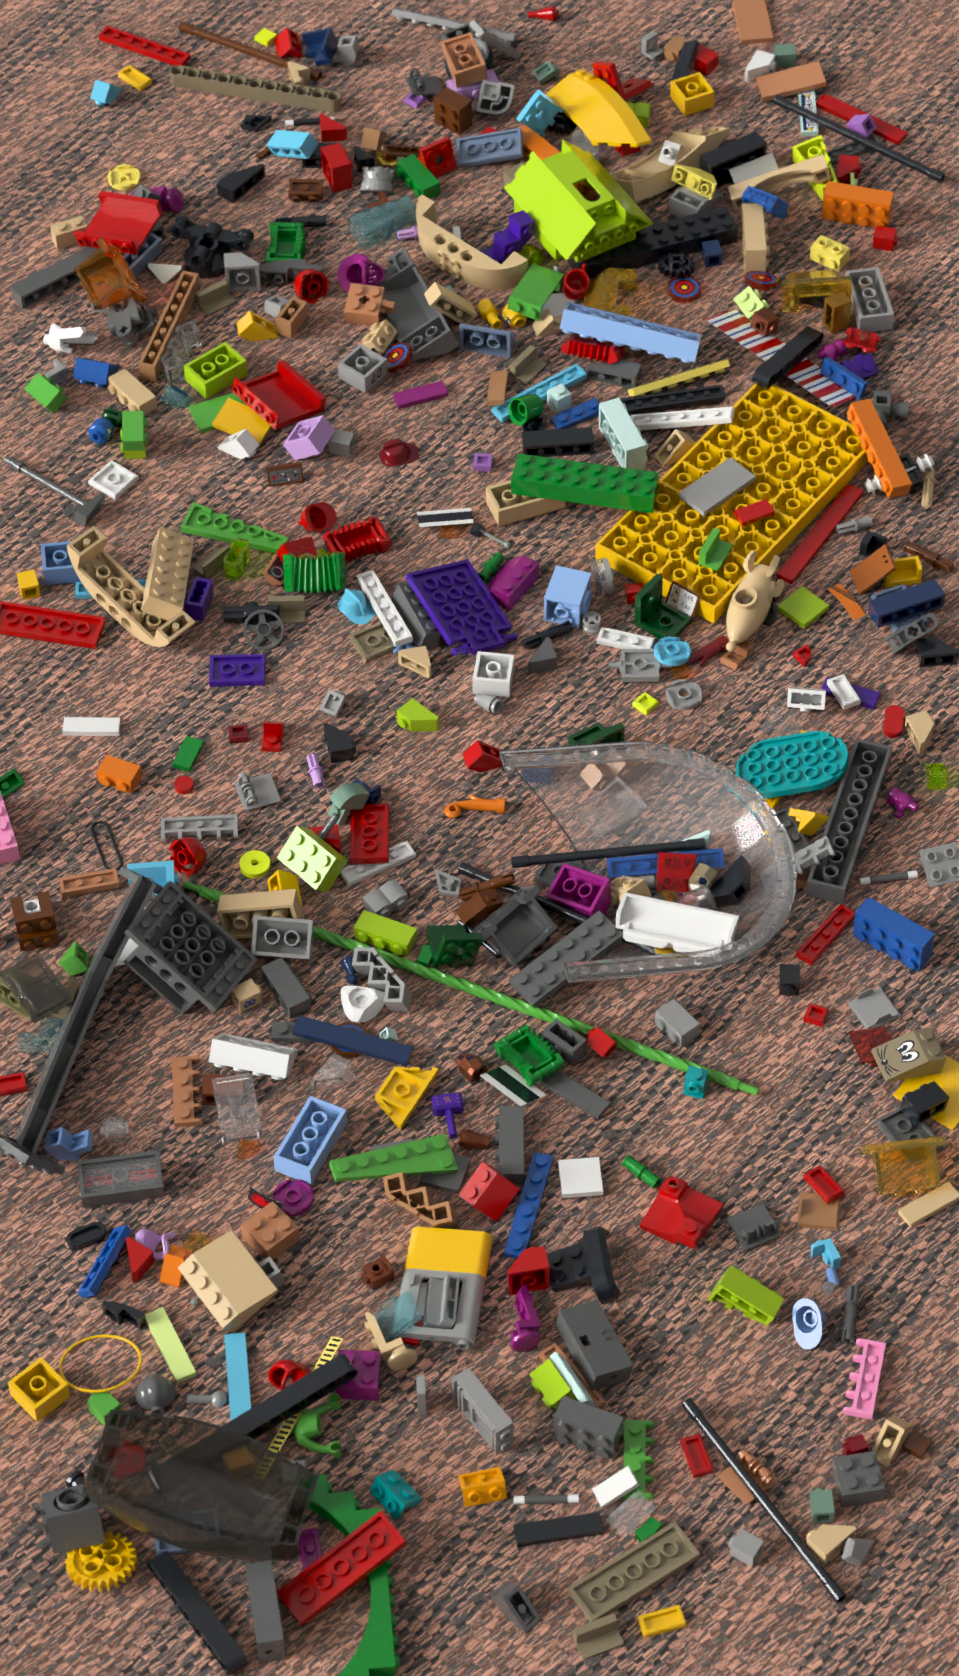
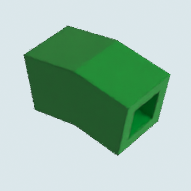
M422 945L417 963L430 967L433 961L430 946Z
M650 1517L643 1526L635 1530V1537L639 1542L644 1541L660 1531L662 1523Z

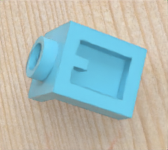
M831 1238L818 1240L811 1245L810 1255L812 1258L822 1255L826 1265L829 1264L830 1267L835 1269L840 1268L841 1256Z

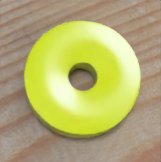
M252 850L246 852L239 861L240 871L248 878H261L270 870V858L262 851Z

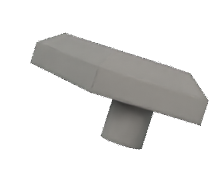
M436 869L435 876L439 895L459 897L462 880Z
M847 1538L842 1559L854 1566L860 1567L874 1545L875 1540Z

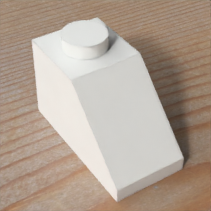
M756 50L745 69V82L754 81L757 76L774 72L777 65L775 55Z
M244 429L226 437L217 448L239 459H243L245 457H252L256 453L255 449L259 444L249 431Z

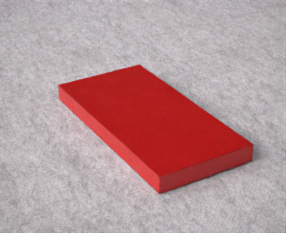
M389 803L366 804L362 810H351V865L389 863Z

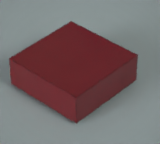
M247 724L228 726L230 744L249 742Z

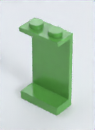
M533 263L509 296L507 310L520 312L523 316L539 321L542 308L555 290L560 291L562 289L564 274Z

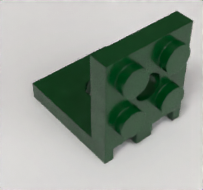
M656 574L635 595L634 625L659 639L678 637L691 624L692 618L662 602L663 577ZM667 621L670 622V624L664 625L662 624V622Z
M598 722L569 736L568 743L586 765L590 760L601 763L612 749L624 752V726L619 722L605 729Z
M428 925L426 928L434 968H438L439 964H449V968H457L458 964H467L468 967L473 966L483 941L482 933H467L465 925Z

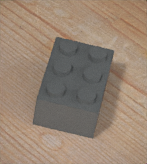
M563 1396L554 1415V1438L563 1444H573L582 1451L589 1450L602 1458L609 1457L614 1459L623 1439V1417Z

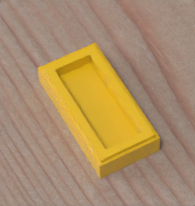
M130 65L118 72V77L140 91L152 84L151 78Z
M680 1605L637 1617L644 1638L684 1628L687 1625Z

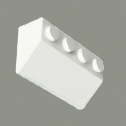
M221 1033L212 1039L209 1062L214 1063V1066L219 1068L229 1066L233 1067L234 1071L245 1072V1070L253 1071V1075L264 1076V1074L272 1075V1079L283 1080L290 1076L299 1049Z

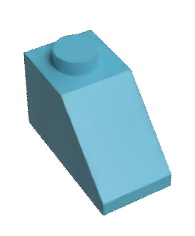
M95 80L90 99L96 100L95 104L105 106V103L111 105L123 88Z

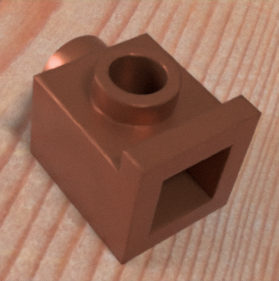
M382 1254L379 1259L362 1267L361 1278L365 1285L369 1284L372 1290H375L395 1279L394 1268L386 1256Z

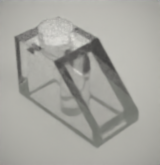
M333 1053L311 1078V1091L321 1092L343 1088L355 1076L354 1064Z

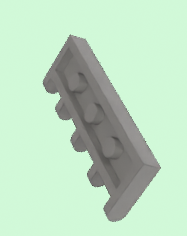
M474 20L470 21L469 25L476 32L475 36L481 41L485 39L484 41L489 46H493L500 53L503 51V54L509 59L511 57L516 60L519 59L520 53L510 43L505 42L502 38L488 31L485 27L480 26Z
M237 814L161 818V842H165L166 837H178L180 839L185 836H198V840H202V836L217 835V839H221V835L233 834L234 839L238 838Z
M825 836L818 839L811 845L760 873L766 891L768 893L772 892L771 888L781 882L783 885L786 884V879L798 872L800 875L803 874V870L814 863L816 865L821 864L820 860L826 856H835V851L828 837Z

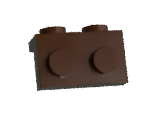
M289 179V200L293 202H301L302 200L318 202L323 200V179Z

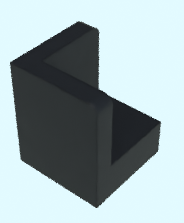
M867 531L860 542L859 554L869 557L884 544L887 545L888 538Z

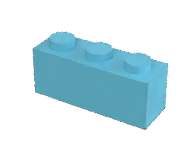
M276 130L266 146L275 156L309 159L319 143L314 139V135L309 132Z

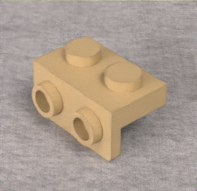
M387 319L380 323L376 322L370 327V333L362 339V345L368 349L375 348L382 354L391 343L397 330Z

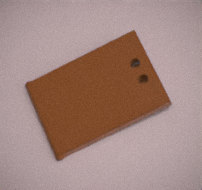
M884 544L850 570L859 596L896 570L888 546Z

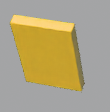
M231 398L226 400L212 423V427L231 435L247 429L259 446L272 427L249 406Z

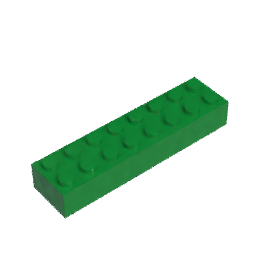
M518 453L511 477V494L653 513L659 490L660 473Z

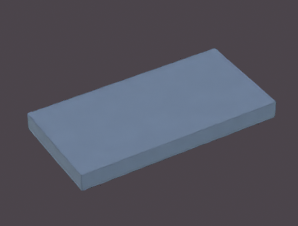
M521 128L456 139L458 168L524 158Z

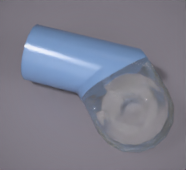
M834 1267L828 1268L825 1271L828 1281L824 1285L821 1284L820 1287L824 1295H832L840 1286Z

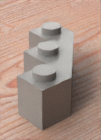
M355 947L352 966L359 975H369L368 985L370 988L385 992L383 1002L390 1011L409 1012L412 993L373 947Z

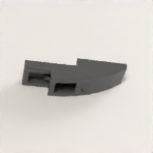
M307 259L270 262L259 266L260 283L288 284L289 280H295L301 271L309 268L323 273V265L307 264Z

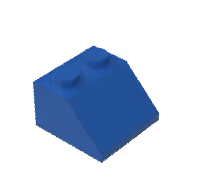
M76 358L73 378L78 379V383L88 384L89 382H94V386L105 388V385H109L108 377L117 373L119 365L88 358Z

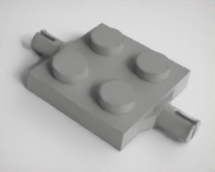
M621 649L619 661H608V669H620L622 682H659L660 668H672V666L662 664L655 658L654 649Z

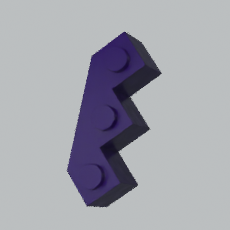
M524 210L511 214L509 216L508 229L494 233L493 247L480 252L502 264L514 251L519 253L534 235L535 221Z

